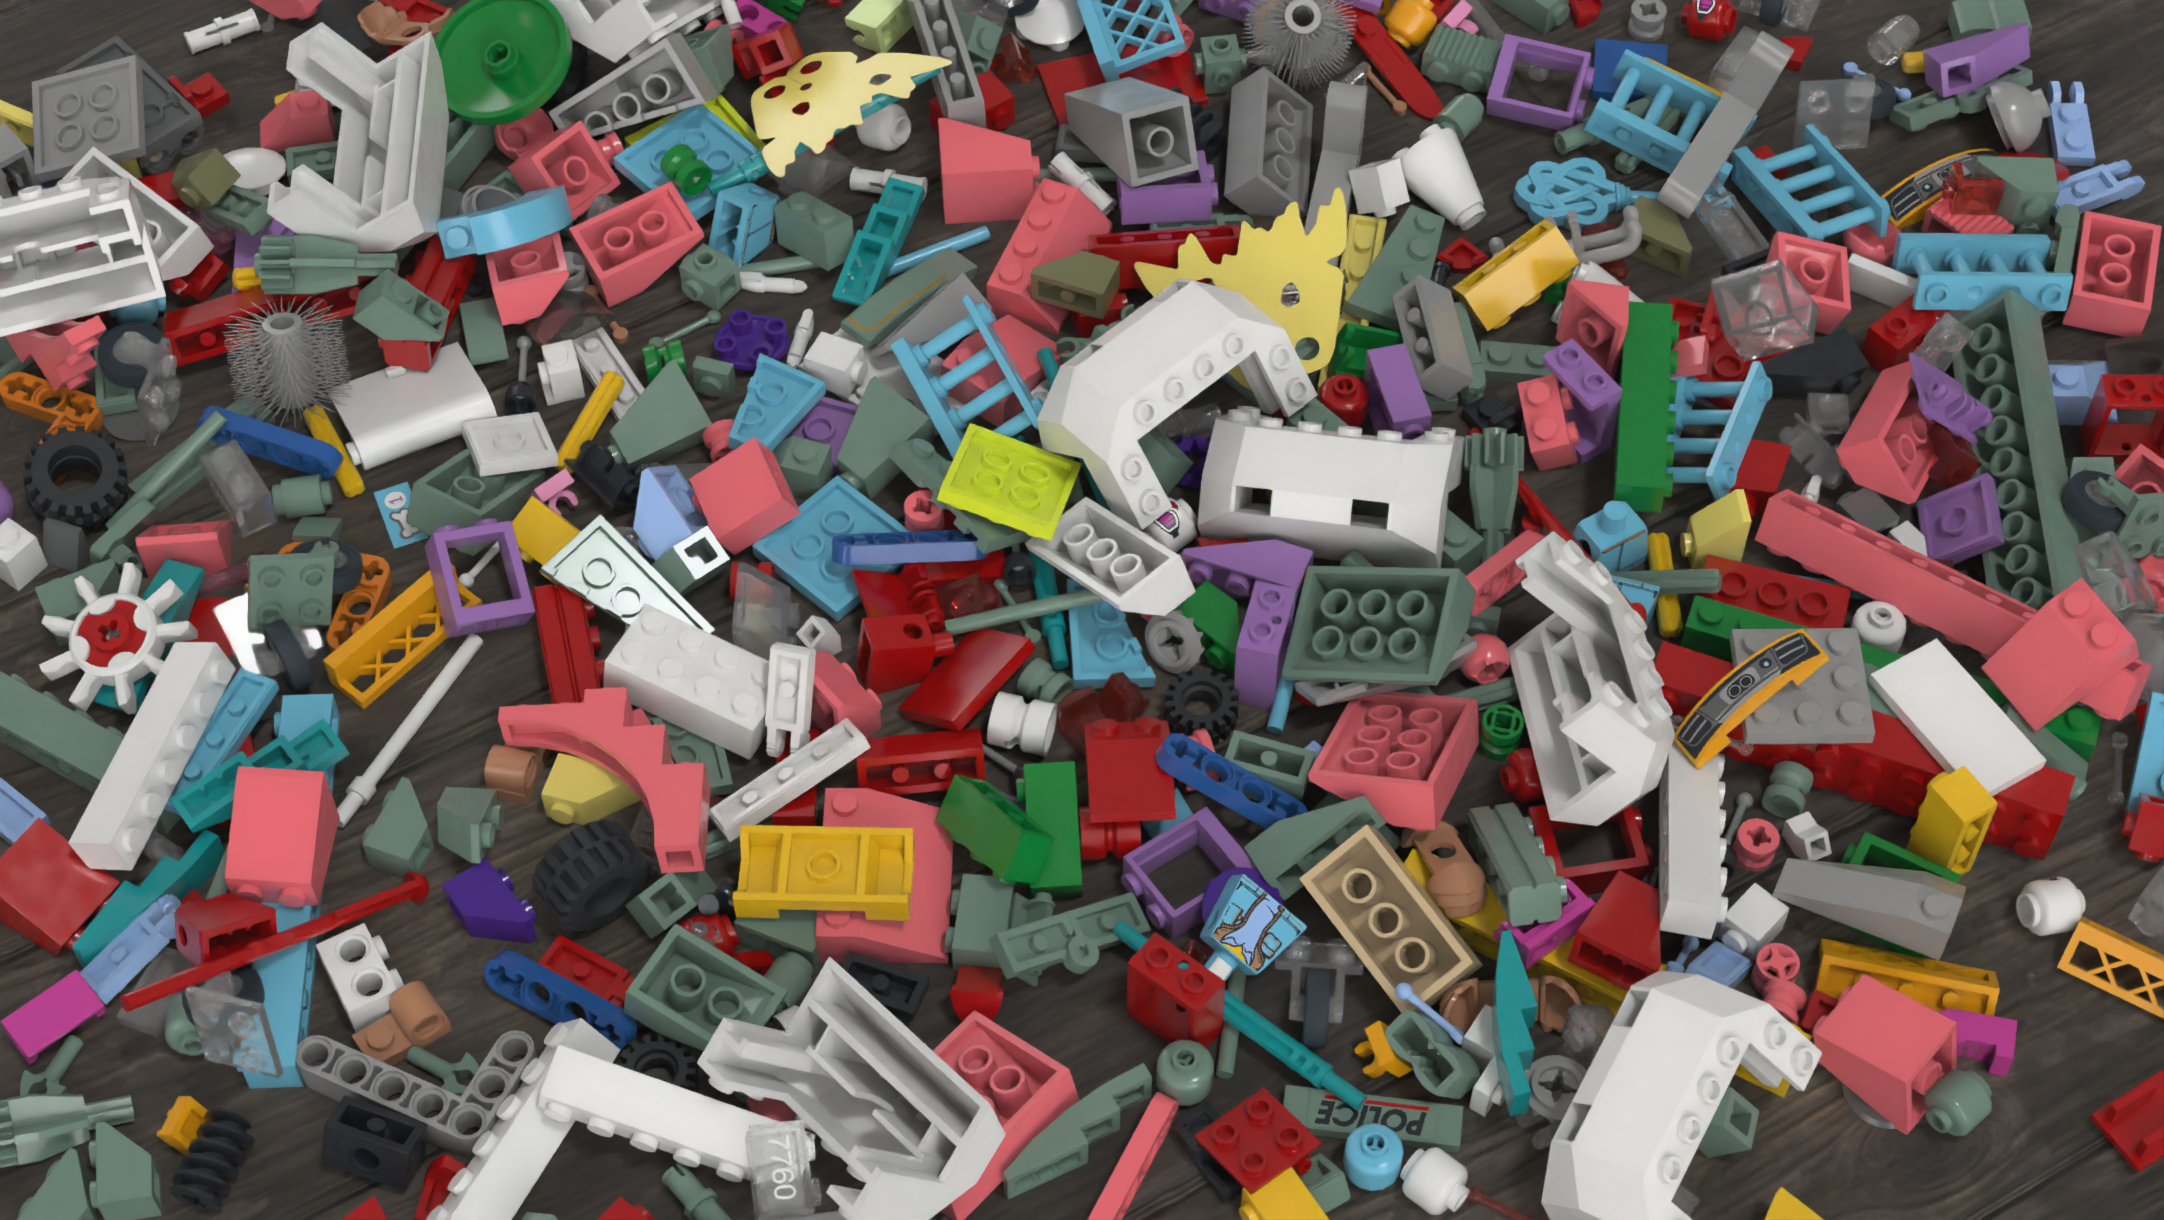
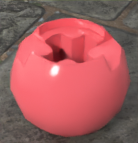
M1476 634L1472 638L1477 641L1478 647L1467 662L1460 667V670L1473 683L1486 684L1497 681L1498 677L1504 674L1510 664L1508 647L1496 635Z

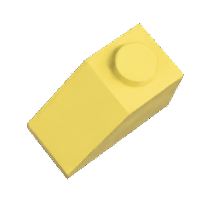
M1736 489L1690 516L1686 533H1681L1680 549L1682 556L1688 557L1691 569H1704L1707 554L1741 562L1752 522L1744 489Z
M558 753L541 793L546 816L562 824L576 823L585 825L640 801L639 797L621 779L598 764Z

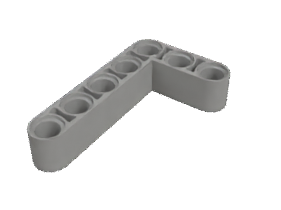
M1763 30L1761 31L1722 98L1656 198L1657 201L1689 219L1759 111L1795 49Z
M1330 81L1325 108L1322 152L1304 228L1306 235H1309L1316 224L1320 205H1330L1334 190L1338 187L1341 188L1344 195L1348 219L1353 196L1348 171L1359 167L1368 86ZM1340 255L1330 259L1327 263L1337 267Z
M518 1030L508 1031L495 1042L463 1095L458 1096L325 1036L313 1035L303 1039L297 1045L296 1063L306 1086L339 1102L346 1095L428 1124L426 1141L468 1159H473L475 1156L472 1149L478 1139L485 1132L491 1131L498 1121L499 1117L496 1113L500 1105L507 1097L515 1094L523 1083L520 1079L523 1070L533 1059L538 1058L534 1042L527 1033ZM516 1055H525V1057L520 1061H509L512 1057ZM318 1060H326L323 1064L319 1066H311L314 1062ZM355 1077H364L361 1081L357 1083H348L351 1079ZM493 1091H503L496 1098H486ZM395 1093H402L401 1097L396 1100H386ZM433 1110H440V1111H441V1112H440L437 1116H435V1117H432V1118H426V1117H424L427 1113H429V1112H431V1111H433ZM469 1128H480L472 1135H463Z

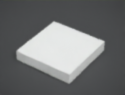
M539 412L462 422V435L480 477L558 466V454Z

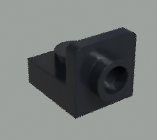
M1491 391L1462 408L1461 418L1471 429L1478 428L1482 433L1484 428L1498 427L1506 429L1507 435L1518 434L1522 427L1523 410L1519 402L1508 407Z

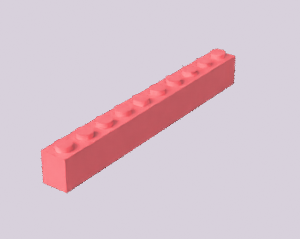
M1785 489L1769 498L1755 537L1756 541L1767 546L1769 552L1782 557L1788 556L1802 563L1801 565L1805 570L1815 574H1824L1836 580L1839 586L1849 588L1851 591H1858L1872 598V601L1887 602L1907 615L1912 623L1922 627H1931L1943 633L1948 641L1958 645H1967L1981 652V656L1986 660H1989L2038 612V610L1789 489ZM2136 659L2079 701L2092 707L2093 711L2103 718L2120 721L2135 710L2153 666Z

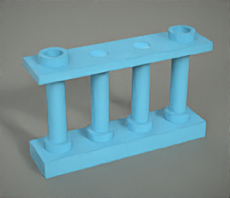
M1626 49L1612 74V77L1621 81L1611 102L1600 98L1584 130L1671 174L1691 145L1690 141L1700 121L1706 122L1722 97ZM1634 88L1654 97L1644 119L1624 110ZM1667 104L1673 108L1677 107L1679 111L1687 114L1677 136L1657 127ZM1755 115L1739 140L1740 142H1743L1758 115ZM1724 163L1706 193L1718 194L1731 172L1732 164Z
M1812 123L1805 125L1804 146L1761 160L1756 158L1746 146L1733 150L1731 180L1777 231L1823 242L1824 237L1867 223L1879 238L1887 236L1888 219L1891 216L1888 202L1870 187L1831 145L1828 137L1822 135ZM1809 160L1816 168L1782 181L1777 178L1775 179L1771 174ZM1824 181H1828L1835 189L1801 202L1794 200L1790 193ZM1847 202L1855 210L1821 223L1813 221L1809 214Z
M1897 233L1891 266L1892 269L1903 274H1918L1912 304L1913 308L1917 310H1974L2007 289H2011L2039 308V311H2066L2073 281L2072 273H2047L2045 270L2051 240L2048 235Z
M968 294L961 299L970 314L924 345L919 343L914 345L904 337L890 345L953 459L965 435L963 429L967 427L966 422L1011 393L1015 392L1024 411L993 430L1010 438L1031 424L1039 430L1037 418L1044 404L1039 397L1034 399L995 331L992 323L996 321V318L989 306L984 301L978 303ZM978 328L988 346L943 376L935 375L933 377L927 366L931 363V358ZM996 360L1006 378L958 410L955 407L951 409L945 399L949 395L948 390Z
M1753 361L1745 381L1699 382L1695 376L1670 378V380L1677 381L1675 404H1669L1668 411H1676L1674 435H1667V442H1674V455L1714 454L1708 467L1666 466V473L1673 474V483H1708L1715 501L1726 496L1730 488L1735 485L1738 469L1766 402L1771 399L1773 392L1772 381L1766 376L1760 361ZM1699 397H1738L1733 410H1692L1695 401ZM1726 425L1721 438H1680L1683 429L1687 426Z

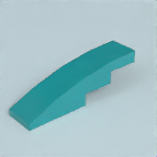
M888 177L878 204L873 203L863 230H858L832 294L834 300L859 307L881 289L899 255L925 195L923 186Z
M166 559L142 599L144 601L148 599L164 583L171 579L184 594L159 617L163 624L188 621L206 570ZM175 642L165 643L160 660L165 662L171 644ZM149 672L141 679L133 682L136 695V713H132V715H136L139 711L150 680H155L157 677L153 672ZM102 684L94 702L104 707L125 712L116 700L115 686Z
M323 718L291 741H288L284 735H281L249 758L246 757L243 751H240L169 800L190 830L196 832L232 818L238 766L323 772L350 754Z
M204 829L179 861L164 855L139 887L125 880L73 944L72 949L81 967L84 969L114 938L121 934L154 902H157L158 898H161L162 895L172 894L180 901L194 888L198 891L218 869L225 852L219 836Z
M1511 930L1502 931L1492 991V1034L1498 1076L1509 1115L1513 1116L1526 1113L1528 1110L1531 1089L1524 1071L1531 1068L1535 1049L1528 1028L1534 1026L1538 1005Z

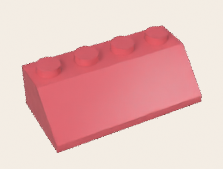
M1046 178L1042 179L986 284L987 301L993 307L991 311L995 317L1002 318L1009 314L1031 328L1058 336L1070 310L1031 298V272L1033 268L1082 251L1088 252V235L1108 234L1113 229V223L1079 188Z
M1910 361L1881 371L1836 450L1841 466L1849 472L1855 484L1906 504L1915 503L1952 434L1945 426L1935 420L1927 419L1920 411L1917 387L1911 378L1912 367Z

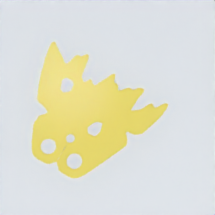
M821 52L806 56L791 66L786 76L770 80L752 94L751 108L757 138L764 140L775 138L762 150V155L768 168L775 176L783 177L786 170L785 166L795 162L794 151L800 142L810 147L816 154L821 153L825 149L826 143L833 139L836 129L846 128L849 125L863 124L860 106L872 102L873 95L882 93L898 98H909L910 91L915 88V84L911 80L912 76L952 64V61L936 56L910 53H879L860 63H856L858 57L852 52ZM810 62H822V66L813 73L802 74L800 72L802 67ZM875 75H891V78L883 84H869L871 78ZM807 83H812V86L809 89L804 91L800 90V88ZM783 85L786 87L785 91L775 98L767 99L764 97L765 92L774 86ZM809 102L810 109L804 115L793 113L792 109L799 103Z
M1336 188L1331 204L1328 206L1320 205L1316 224L1309 235L1305 234L1299 215L1298 203L1292 202L1286 207L1283 215L1276 217L1270 231H1266L1263 228L1253 229L1249 223L1243 221L1237 255L1224 254L1221 264L1212 263L1197 238L1193 234H1189L1186 243L1178 248L1179 267L1177 269L1136 262L1134 265L1135 270L1153 297L1178 279L1198 281L1209 278L1212 279L1217 287L1239 292L1285 329L1294 349L1298 341L1303 338L1310 337L1317 340L1320 347L1317 356L1311 360L1300 359L1306 373H1312L1327 366L1333 356L1336 343L1344 274L1338 267L1327 262L1341 255L1346 247L1347 213L1341 188ZM1292 282L1299 291L1300 302L1291 307H1286L1281 303V294L1283 288ZM1238 364L1227 372L1240 384L1251 390Z

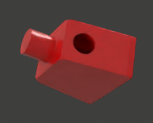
M1716 433L1715 438H1721L1722 434ZM1751 439L1738 469L1736 483L1729 491L1731 493L1736 489H1744L1752 521L1751 525L1754 523L1755 515L1763 516L1769 498L1778 493L1789 459L1791 445Z
M922 614L862 618L855 660V668L862 687L865 690L871 689L876 695L923 682L932 671L934 658L954 654L953 637L950 631L931 633L927 619Z
M231 893L221 894L198 902L187 901L174 912L178 951L195 966L245 947L257 940L277 934L275 908Z

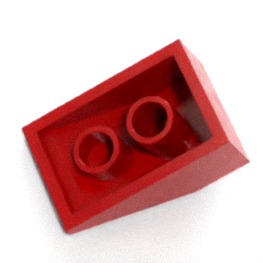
M1143 717L1135 722L1099 719L1094 723L1084 724L1085 771L1090 823L1176 820L1173 776L1163 771L1155 758L1156 751L1166 737L1170 735L1168 721H1160L1154 717Z

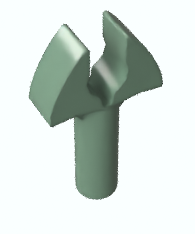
M69 1035L44 1072L35 1075L25 1070L21 1078L20 1096L36 1094L46 1088L45 1094H70L67 1087L61 1085L60 1080L83 1047V1041L75 1035Z
M416 1045L412 1046L406 1055L408 1062L443 1079L444 1084L441 1088L458 1096H462L467 1087L459 1084L456 1078L463 1079L468 1077L473 1079L480 1068L468 1052L465 1053L460 1062L453 1064Z

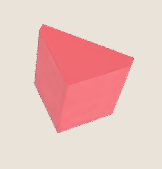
M1576 279L1570 281L1555 338L1561 344L1573 338L1613 380L1628 327L1629 286Z
M232 520L154 525L135 538L136 547L149 579H154L166 559L203 568L206 570L205 575L230 573Z

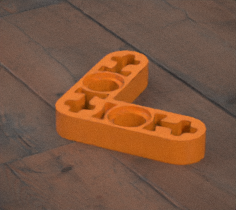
M24 372L10 373L0 380V396L4 405L15 412L51 423L52 425L46 433L50 432L55 436L58 434V428L67 427V431H75V426H84L85 432L91 433L92 429L99 431L103 425L102 420L104 416L101 410L97 409L96 397L78 390L70 391L68 387L55 392L48 380ZM58 397L61 399V402L55 407H42L43 402L49 398ZM69 472L61 475L54 484L59 486Z
M303 542L287 544L281 548L278 554H290L297 545ZM360 553L363 561L361 581L354 589L343 593L327 632L326 639L331 653L340 646L339 642H345L350 634L349 627H352L351 633L353 635L383 609L393 583L389 564L384 558ZM375 572L380 573V575H375L372 580H367L366 578L372 577ZM359 602H366L371 605L370 609L361 615H354L349 612L350 608Z

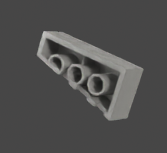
M678 32L664 38L548 113L558 129L581 120L591 137L699 105L719 95L683 36Z

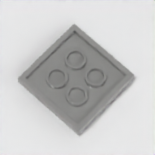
M136 55L32 82L34 174L41 182L65 177L93 146L115 163L146 156L142 62Z
M1858 628L1804 629L1830 659L1800 685L1796 686L1790 680L1741 722L1744 744L1872 743L1875 737V728ZM1732 629L1729 639L1733 667H1737L1768 644L1799 629Z

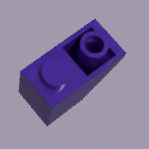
M486 858L480 864H475L442 884L448 907L470 936L527 944L537 940L533 926L537 916L533 908L525 898L518 901L512 893L515 889L509 876L502 868L496 871Z

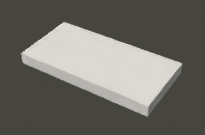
M1937 638L1870 674L1868 680L1870 686L1948 774L1965 766L1988 793L1994 796L2044 767L2046 762L2044 756Z

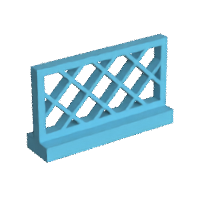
M1076 0L1106 83L1119 80V74L1187 49L1169 0H1138L1142 3L1135 13L1123 10L1128 0H1117L1114 6L1101 3L1102 0ZM1150 5L1164 8L1157 20L1144 16ZM1117 17L1130 21L1123 33L1110 29ZM1139 24L1151 28L1145 40L1132 36ZM1160 31L1173 34L1175 40L1161 45L1154 43ZM1126 44L1140 47L1135 55L1120 59L1119 55Z

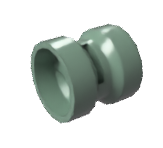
M1042 658L1033 660L1022 672L1017 683V691L1028 699L1035 698L1057 704L1058 711L1068 701L1074 689L1073 679L1064 673H1055L1052 670V666Z
M1781 761L1776 763L1770 776L1771 785L1766 788L1761 801L1763 808L1771 815L1786 820L1802 814L1806 803L1804 796L1810 792L1814 781L1813 773L1805 766L1796 762Z

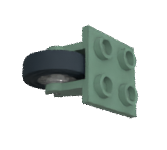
M2086 470L2073 475L2064 489L2062 496L2063 505L2074 519L2094 529L2107 542L2101 554L2105 560L2144 558L2149 554H2153L2154 557L2164 556V493L2137 494L2121 480L2099 471Z
M318 539L297 545L290 554L250 555L247 628H263L265 625L278 619H283L289 627L330 625L332 595L348 592L354 589L361 581L363 572L361 554L354 547L344 542Z

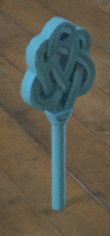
M1584 157L1573 158L1561 164L1552 161L1536 162L1530 166L1529 173L1518 180L1513 198L1517 206L1526 211L1529 219L1536 225L1544 220V217L1552 216L1556 226H1562L1570 230L1567 223V212L1576 210L1581 234L1589 235L1601 230L1606 224L1608 213H1616L1619 210L1622 211L1626 206L1634 205L1639 195L1657 201L1656 198L1659 192L1632 191L1629 187H1625L1619 182L1615 183L1607 180L1605 169L1597 161ZM1704 194L1696 208L1734 210L1735 196Z

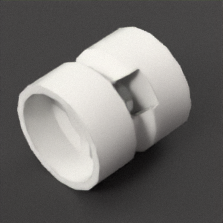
M1000 691L992 707L987 731V743L1011 749L1015 744H1019L1022 752L1045 757L1049 751L1055 731L1058 712L1057 704L1034 699L1029 704H1025L1022 696Z

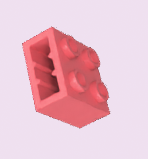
M756 437L689 479L695 492L692 496L694 505L706 517L709 524L707 526L720 545L734 555L801 514L774 453Z

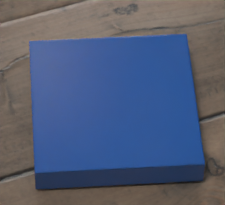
M1595 39L1593 67L1596 68L1592 84L1591 100H1600V98L1606 101L1612 100L1621 83L1620 80L1612 77V74L1626 49L1667 66L1668 45ZM1634 88L1627 103H1632L1648 94Z

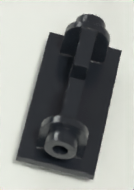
M587 440L579 448L581 454L578 459L565 458L564 462L575 472V478L582 484L591 487L599 495V501L612 510L636 509L637 503L633 499L638 496L639 480L621 463H615L609 472L608 470L615 458L599 442Z

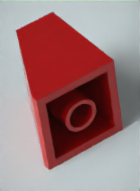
M38 817L0 857V921L58 957L67 947L73 951V944L85 931V927L117 891L120 882L104 869H89L68 844L69 841Z

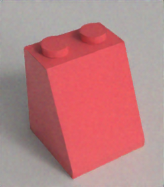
M938 118L945 224L1021 220L1040 185L1039 181H1033L1034 178H1040L1039 155L1032 156L1030 140L948 118Z
M238 766L225 869V881L231 894L258 903H281L292 908H299L304 905L319 906L340 818L325 772Z
M1866 974L1853 987L1848 986L1842 992L1837 1006L1828 1016L1824 1015L1817 1021L1812 1032L1814 1045L1823 1052L1818 1062L1905 1135L1910 1133L1927 1112L1924 1106V1095H1926L1927 1090L1946 1072L1957 1069V1022Z

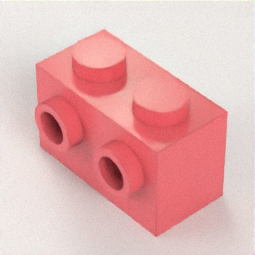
M1554 374L1517 383L1530 452L1539 471L1577 463L1578 458L1575 445L1581 442L1575 420L1570 421L1568 410L1573 409L1570 390L1566 386L1561 387L1558 378Z

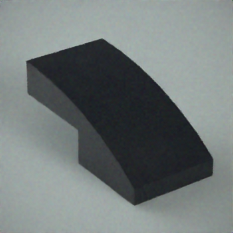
M1207 1102L1171 1123V1127L1195 1167L1220 1200L1225 1203L1242 1193L1243 1186L1194 1139L1196 1134L1221 1117L1210 1103Z

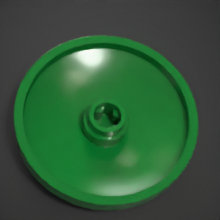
M472 0L462 6L447 20L434 41L442 62L448 110L461 120L485 126L510 123L540 108L560 87L568 72L572 57V37L569 27L557 8L548 0Z

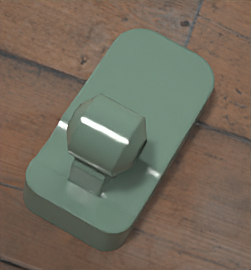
M145 498L136 503L91 546L89 550L90 563H100L113 558L117 569L122 571L125 563H133L143 575L144 565L141 557L137 553H132L130 548L136 543L135 538L150 526L155 525L158 520V508Z

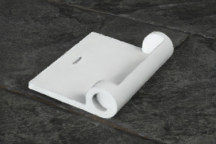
M458 342L440 348L428 372L414 370L409 366H406V368L390 366L347 382L349 384L338 385L343 387L330 388L345 390L329 391L344 394L328 393V395L351 396L331 398L341 402L340 404L333 403L352 441L345 444L353 464L355 466L361 464L364 471L461 435L462 422L497 417L495 407L485 385Z

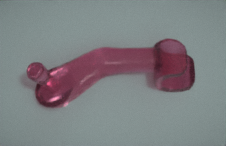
M188 205L183 206L179 210L200 226L214 245V248L211 250L213 253L224 254L233 249V244L230 243L236 238V233L233 229L224 227L214 232L201 223L200 210L196 211Z
M260 551L255 555H263L264 551ZM249 559L245 563L204 576L198 594L216 590L248 577Z

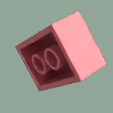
M2085 211L2079 227L2072 268L2073 281L2062 324L2139 340L2151 311L2162 226Z

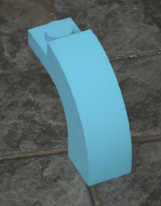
M564 185L527 192L515 201L490 209L442 218L436 222L445 257L449 259L474 253L478 255L534 241L567 227L573 222Z

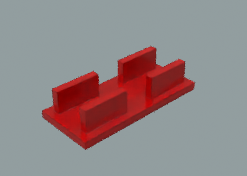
M1707 554L1704 569H1718L1722 575L1721 590L1717 593H1697L1698 596L1809 628H1843L1851 589Z
M2164 1069L2095 1111L2090 1116L2094 1124L2137 1173L2164 1157Z

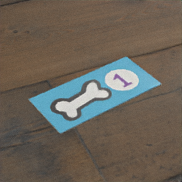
M408 482L373 492L394 549L429 538L421 530L406 523L412 493Z

